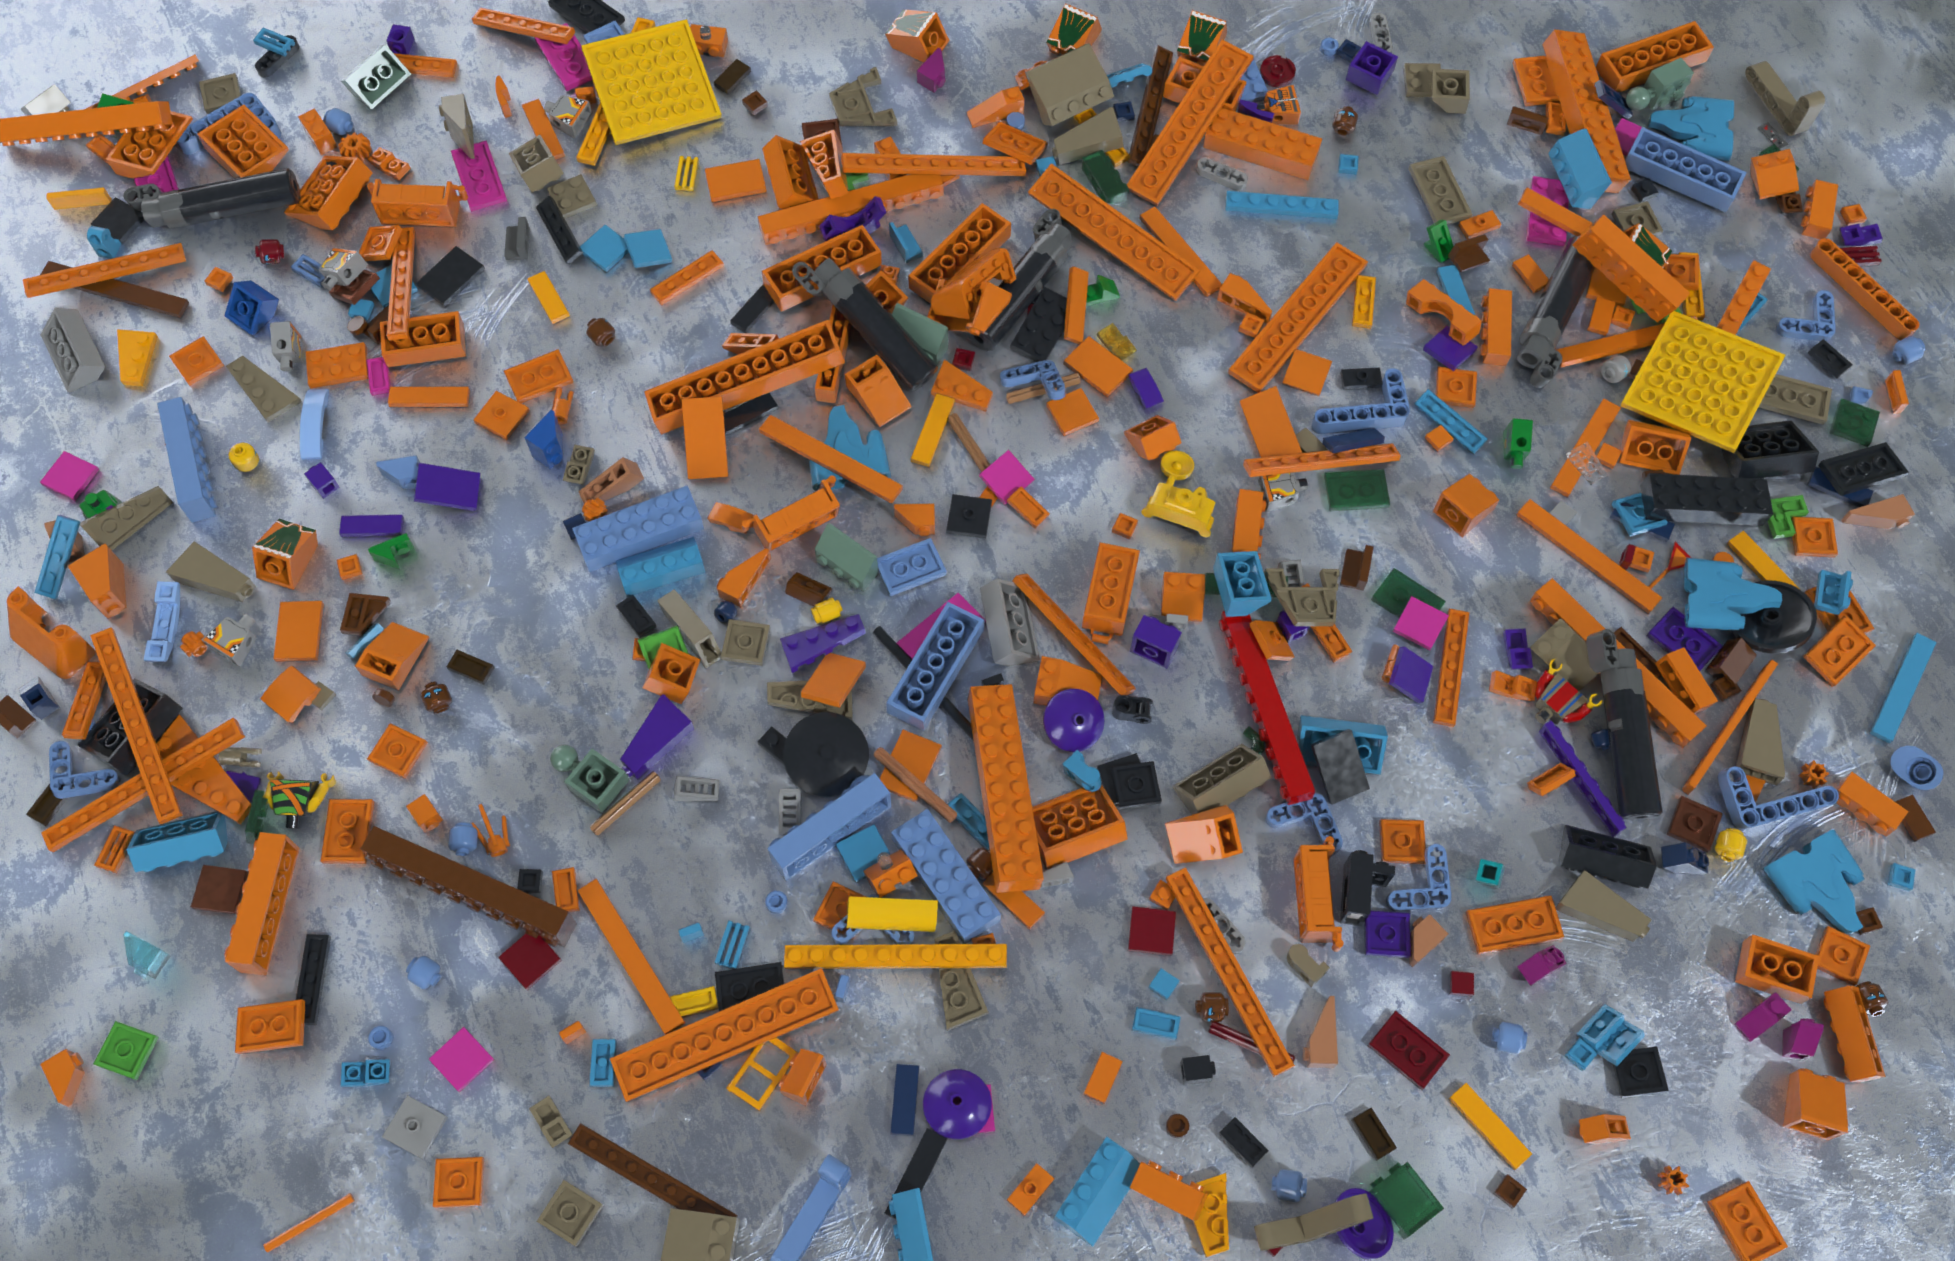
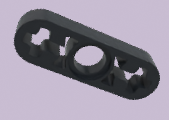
M286 36L293 39L295 45L290 46L291 50L286 51L287 55L285 57L281 55L280 58L274 59L273 56L277 53L269 50L255 63V68L261 77L271 76L299 50V44L294 36Z

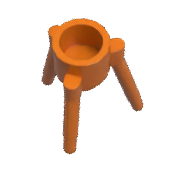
M479 804L478 807L490 836L488 843L473 822L471 824L477 829L478 838L485 847L487 855L490 854L491 857L501 856L507 853V847L510 846L506 816H502L503 838H501L500 835H494L482 804Z

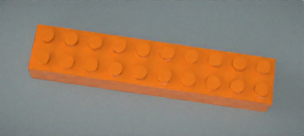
M1554 29L1542 45L1569 133L1572 134L1581 129L1588 130L1612 182L1605 192L1619 193L1631 178L1608 105L1599 99L1595 82L1599 81V77L1585 33Z
M826 320L646 390L644 393L653 421L662 435L684 426L682 399L722 396L723 410H726L841 365L845 361L830 322Z
M1012 684L970 687L967 700L996 893L1039 890L1044 877Z

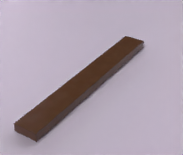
M1159 45L1154 50L1151 63L1152 73L1147 79L1127 160L1128 163L1136 167L1140 165L1149 151L1162 103L1165 82L1168 78L1173 52Z
M48 261L40 275L73 267ZM116 279L73 288L177 318L182 317L189 305L188 300L185 298Z
M581 1123L568 1142V1145L677 1209L738 1217V1215Z

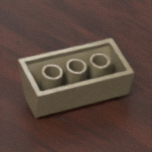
M1240 744L1175 784L1173 789L1193 815L1223 805L1229 806L1230 803L1240 797H1244L1249 791L1263 785L1265 781L1272 777L1264 757L1244 744Z

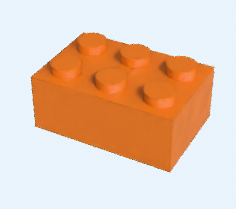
M1752 934L1742 943L1735 982L1769 994L1776 992L1781 998L1803 1004L1812 998L1819 956Z

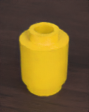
M833 597L815 604V607L810 609L816 624L820 622L823 624L841 616L840 612L843 611L839 600L835 601Z

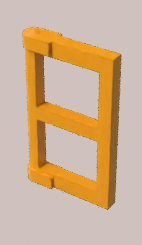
M778 1038L772 1039L769 1042L788 1054L789 1058L777 1075H774L754 1061L765 1045L763 1043L753 1049L726 1087L729 1092H732L758 1111L764 1106L779 1084L782 1076L790 1068L789 1064L795 1053L798 1054L797 1051ZM749 1066L772 1081L759 1101L736 1087Z

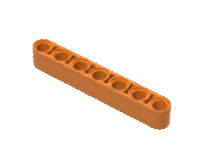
M1822 238L1817 242L1810 253L1811 259L1898 340H1902L1916 332L1920 325L1919 321L1843 250L1827 238Z

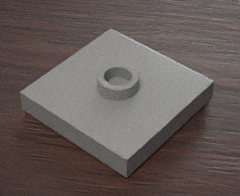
M407 1095L382 1138L423 1159L448 1117Z

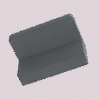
M518 217V226L506 227L504 255L506 260L528 259L530 227L526 217Z

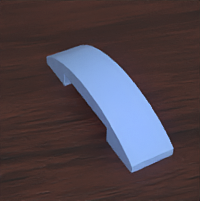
M308 389L305 395L300 421V456L302 460L322 459L324 441L321 436L324 408L328 406L329 389Z
M157 581L154 598L157 608L151 640H147L144 655V661L167 662L174 645L179 621L180 583Z

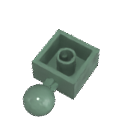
M1682 58L1651 71L1644 87H1635L1628 92L1626 104L1630 109L1640 111L1647 106L1654 110L1659 107L1662 108L1674 100L1678 101L1684 96V92L1691 83L1690 80L1694 72Z
M559 745L551 753L550 761L556 770L560 772L572 771L564 781L569 791L600 813L605 811L629 782L624 770L594 749H591L581 762L578 760L576 750L569 745Z

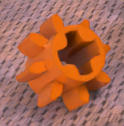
M599 498L587 500L582 508L585 520L590 522L606 516L608 510L606 505H604L605 502Z
M193 631L188 632L181 639L183 644L180 648L188 657L192 656V654L195 657H199L207 651L208 647L202 641L204 635L200 631L197 634Z
M1813 760L1809 765L1805 763L1801 767L1803 772L1798 776L1802 778L1803 785H1809L1815 789L1817 786H1823L1827 782L1825 777L1829 775V772H1826L1824 764H1816L1815 760Z
M1670 1166L1664 1167L1666 1173L1661 1172L1657 1175L1661 1178V1183L1658 1186L1663 1187L1667 1195L1671 1194L1673 1190L1676 1195L1682 1194L1681 1188L1689 1187L1686 1183L1688 1174H1683L1680 1171V1166L1675 1167L1673 1170Z

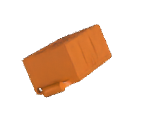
M375 179V183L370 182L367 184L372 196L371 203L381 224L456 227L460 206L459 201H466L468 199L465 187L454 185L451 181H447L446 190L445 186L382 184L380 179Z
M831 475L828 479L821 480L819 490L761 520L757 514L749 520H744L742 522V530L747 532L753 527L764 548L772 551L837 517L840 507L838 500L831 490L835 486L836 477Z
M1099 543L1082 628L1090 630L1092 642L1108 645V642L1114 635H1123L1140 550ZM1094 631L1110 634V637L1094 634Z
M1328 836L1323 845H1301L1293 859L1299 934L1301 943H1333L1332 950L1339 952L1344 942L1342 941L1341 934L1342 927H1335L1329 870V859L1335 851V847L1333 845L1334 838Z

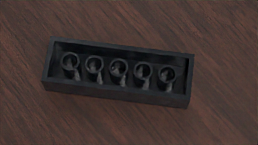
M1649 473L1640 485L1644 514L1646 516L1645 520L1763 526L1773 515L1767 479Z

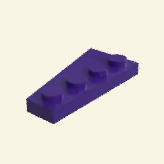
M856 614L780 638L791 672L794 673L798 671V667L805 663L807 665L815 661L814 658L822 654L827 655L833 652V648L836 646H844L866 634L860 615Z

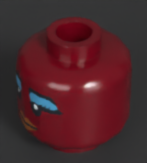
M262 239L259 242V246H255L256 257H260V261L263 264H279L281 259H284V245L280 244L277 239Z

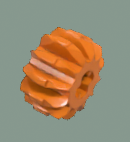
M355 132L352 135L347 134V137L341 138V143L338 144L342 157H358L363 163L364 158H369V154L372 153L371 143L362 133L358 135Z

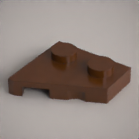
M349 593L340 627L341 633L363 636L390 604V598L386 596Z

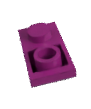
M1552 945L1537 952L1517 967L1531 986L1567 963L1564 960L1563 953Z
M1803 1018L1783 1030L1782 1057L1803 1061L1813 1057L1821 1038L1824 1024L1815 1023L1813 1019Z

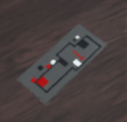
M1769 122L1758 127L1777 150L1789 145Z

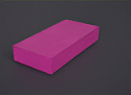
M378 357L366 360L371 395L389 393L391 387L389 367L384 358Z

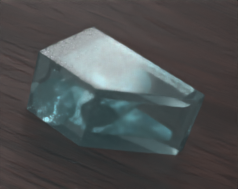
M125 931L123 937L127 961L130 966L135 968L133 973L144 979L147 976L156 979L171 956L156 946Z

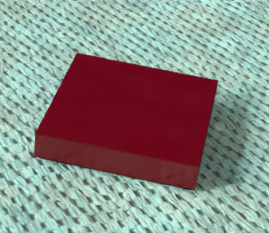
M1132 906L1128 951L1172 956L1176 911Z
M524 934L498 957L527 991L562 961L540 935L536 939Z

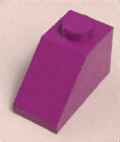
M937 48L917 70V83L933 93L938 88L943 87L946 81L942 50L940 48Z
M1775 992L1761 1001L1734 1025L1751 1042L1781 1020L1792 1009Z

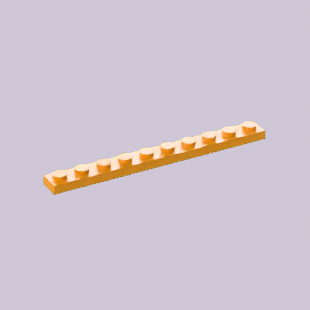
M637 17L631 33L655 27V21ZM601 103L577 154V162L595 166L609 135L610 128Z
M1007 944L785 945L784 968H1007Z

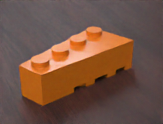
M835 130L800 141L808 160L830 198L833 199L848 194L846 173H843L841 161L842 145Z

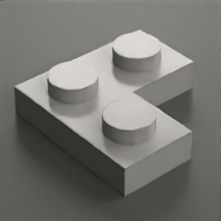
M1145 614L1148 617L1157 618L1167 626H1175L1179 631L1185 629L1188 624V616L1167 614L1166 616Z

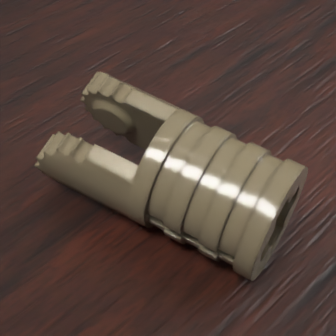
M228 747L219 753L220 765L260 768L261 762L246 760L247 753L251 755L262 754V749Z

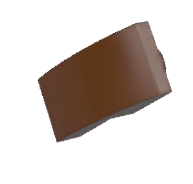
M1796 191L1775 196L1783 213H1799L1803 211L1801 196L1796 194Z

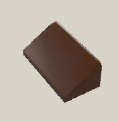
M796 572L787 582L785 593L815 607V604L828 599L833 588Z

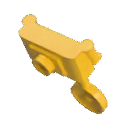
M1169 451L1162 457L1160 465L1162 472L1168 479L1166 483H1158L1154 495L1149 498L1146 507L1142 509L1141 513L1148 518L1156 516L1197 530L1202 537H1209L1211 535L1210 529L1214 522L1212 513L1215 502L1208 498L1205 488L1198 487L1192 492L1189 489H1180L1173 486L1175 480H1185L1190 477L1194 470V461L1185 452Z

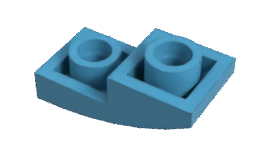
M390 1059L342 1063L341 1087L389 1083Z

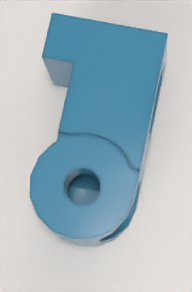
M91 226L88 229L87 239L96 254L109 259L115 258L121 247V242L111 237L110 230Z
M1076 750L1062 764L1064 773L1089 792L1099 790L1102 784L1099 771L1094 767L1086 765L1083 754Z

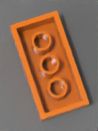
M458 311L410 318L408 339L388 341V321L380 322L381 352L388 367L466 356L464 323Z

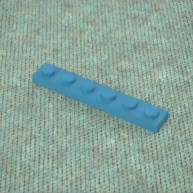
M1227 191L1225 211L1337 219L1339 199Z

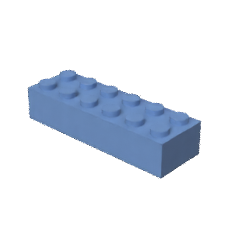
M1643 127L1625 159L1629 171L1649 178L1654 182L1725 213L1735 199L1747 173Z
M182 397L159 402L157 405L178 505L192 523L215 517L217 502L211 494L214 488L211 480H208L210 470L208 464L204 461L207 455L200 443L203 441L200 430L197 429V425L200 424L196 413L193 414L190 404H186Z
M687 485L573 527L572 529L588 570L592 572L614 564L616 560L654 549L702 531L704 526Z
M947 602L886 702L887 713L925 731L984 631V619Z
M875 773L871 776H864L854 788L850 787L844 790L841 797L837 800H830L823 806L824 809L818 813L810 814L800 826H793L788 830L787 835L773 840L769 845L770 847L767 848L771 862L785 881L789 880L834 848L837 843L848 838L892 807L889 790Z
M928 809L891 831L892 841L899 850L901 849L910 858L918 879L931 898L938 900V908L963 944L970 942L972 938L979 936L1000 922V912Z

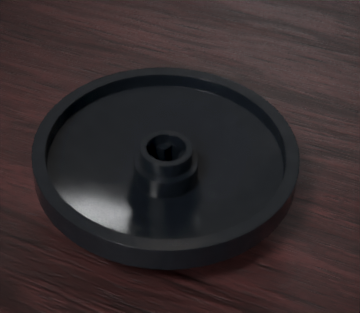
M1772 580L1754 582L1777 589L1782 593V603L1780 608H1763L1754 613L1740 614L1745 617V625L1743 629L1731 630L1736 638H1742L1751 649L1763 653H1786L1804 645L1812 636L1817 621L1816 609L1811 599L1797 587L1785 582Z
M820 712L803 718L791 729L784 744L783 761L789 778L799 789L815 797L831 798L840 796L844 790L850 787V784L855 779L864 775L869 761V748L863 732L852 720L837 713Z

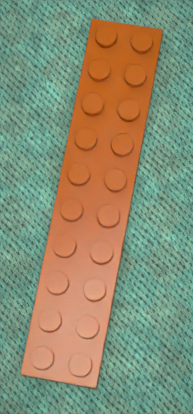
M1223 39L1220 41L1126 185V190L1158 207L1253 61V55Z
M1052 163L1028 191V195L1046 208L1058 210L1061 219L1174 301L1179 299L1200 273V270Z
M1336 242L1229 368L1228 374L1255 392H1262L1293 355L1295 349L1299 348L1355 281L1357 276L1365 269L1368 261Z
M820 968L612 1057L610 1061L625 1101L629 1102L839 1011L823 969Z

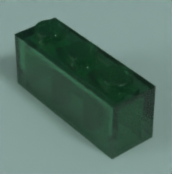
M1103 150L1082 157L1081 169L1098 197L1106 203L1116 206L1126 203L1129 193L1128 186L1120 179L1118 170L1113 168L1110 157L1106 156Z

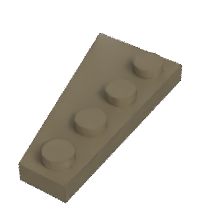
M244 356L226 365L229 372L268 423L302 402L297 395Z
M157 486L80 522V526L99 546L106 543L113 550L170 506L173 501Z
M808 680L767 682L768 705L809 713L833 712L853 720L852 690L839 708L802 698L801 691Z
M955 930L934 939L935 944H960ZM939 968L947 1031L989 1014L971 968Z

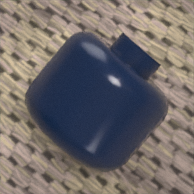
M722 601L714 610L715 618L723 624H728L729 619L733 620L737 615L735 605L729 601Z
M1607 729L1591 734L1595 748H1601L1602 751L1610 749Z

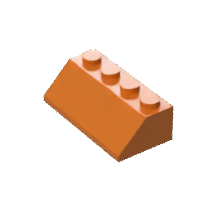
M1179 57L1165 82L1163 97L1180 103L1204 66ZM1240 79L1222 108L1236 112L1247 83L1246 81Z
M775 135L762 150L778 207L786 209L818 200L807 156L802 145Z

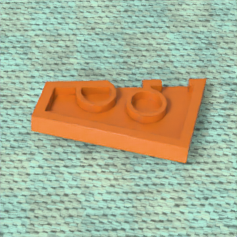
M945 359L931 390V395L936 396V394L954 398L956 403L985 412L993 397L991 390Z

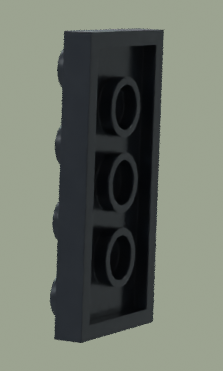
M602 0L548 1L549 7L586 33L613 21H616L619 26L625 22V17Z
M1044 287L1010 344V349L1035 362L1047 360L1064 332L1067 298Z
M1887 442L1822 460L1818 465L1840 496L1901 479L1909 473Z

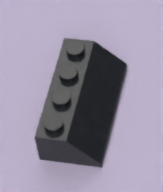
M1569 825L1564 826L1559 855L1561 866L1570 871L1579 870L1583 872L1585 870L1594 877H1605L1612 882L1620 881L1628 883L1635 888L1643 887L1649 889L1657 867L1650 846Z

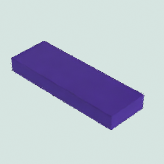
M403 515L341 516L339 535L341 537L400 536L403 532L404 517Z

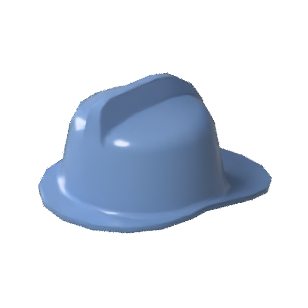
M1907 745L1900 747L1894 751L1891 757L1893 771L1900 778L1919 790L1934 789L1943 779L1944 771L1941 764L1915 746Z

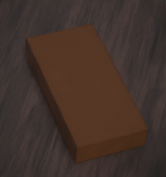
M1913 794L1895 801L1909 811L1902 820V823L1914 842L1936 833Z

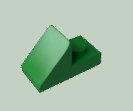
M1441 219L1427 227L1430 240L1423 243L1439 263L1449 259L1448 255L1454 247L1447 222Z
M1097 275V282L1087 287L1086 307L1119 299L1120 295L1115 282Z
M405 533L370 547L368 551L374 561L400 569L395 556L408 553L409 550L414 549V546L408 534Z

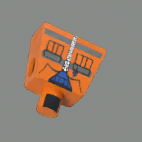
M1294 85L1266 92L1264 103H1258L1257 105L1259 110L1274 113L1272 120L1274 124L1297 125L1299 123L1301 111Z

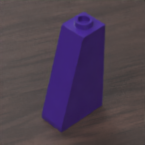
M664 694L660 696L620 758L623 764L621 769L626 772L628 777L633 775L639 780L694 730L692 721Z

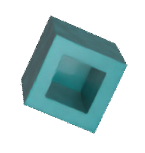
M1481 859L1476 881L1500 888L1505 866L1501 863Z

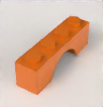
M1425 279L1408 291L1406 304L1419 314L1435 312L1444 315L1451 323L1449 336L1464 346L1480 333L1482 320Z

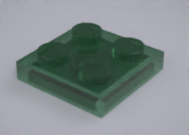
M1841 398L1837 405L1830 434L1868 447L1872 443L1880 412Z
M255 789L245 829L246 843L254 844L255 840L259 837V833L263 832L262 817L266 818L269 807L267 805L268 799L265 798V791Z

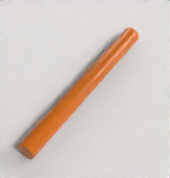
M349 1193L263 1244L267 1253L351 1204L355 1201L353 1195Z

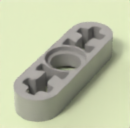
M1374 13L1369 22L1373 44L1380 48L1384 45V50L1392 53L1393 46L1387 18L1382 13ZM1377 34H1383L1385 38H1379Z
M1201 158L1197 163L1196 171L1200 176L1236 191L1246 188L1248 177L1245 173L1210 158ZM1223 171L1227 176L1220 177L1217 173Z
M1203 898L1206 905L1210 906L1209 911L1212 916L1215 913L1217 914L1214 920H1220L1226 924V930L1222 931L1223 936L1227 935L1229 930H1231L1230 937L1233 940L1238 939L1240 941L1239 947L1236 945L1232 947L1230 945L1231 939L1228 936L1225 939L1233 954L1240 953L1245 946L1244 936L1214 901L1209 898Z

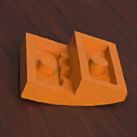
M1295 349L1282 384L1320 396L1332 361Z
M290 666L273 681L260 699L287 722L293 723L303 707L312 704L321 688L294 666Z

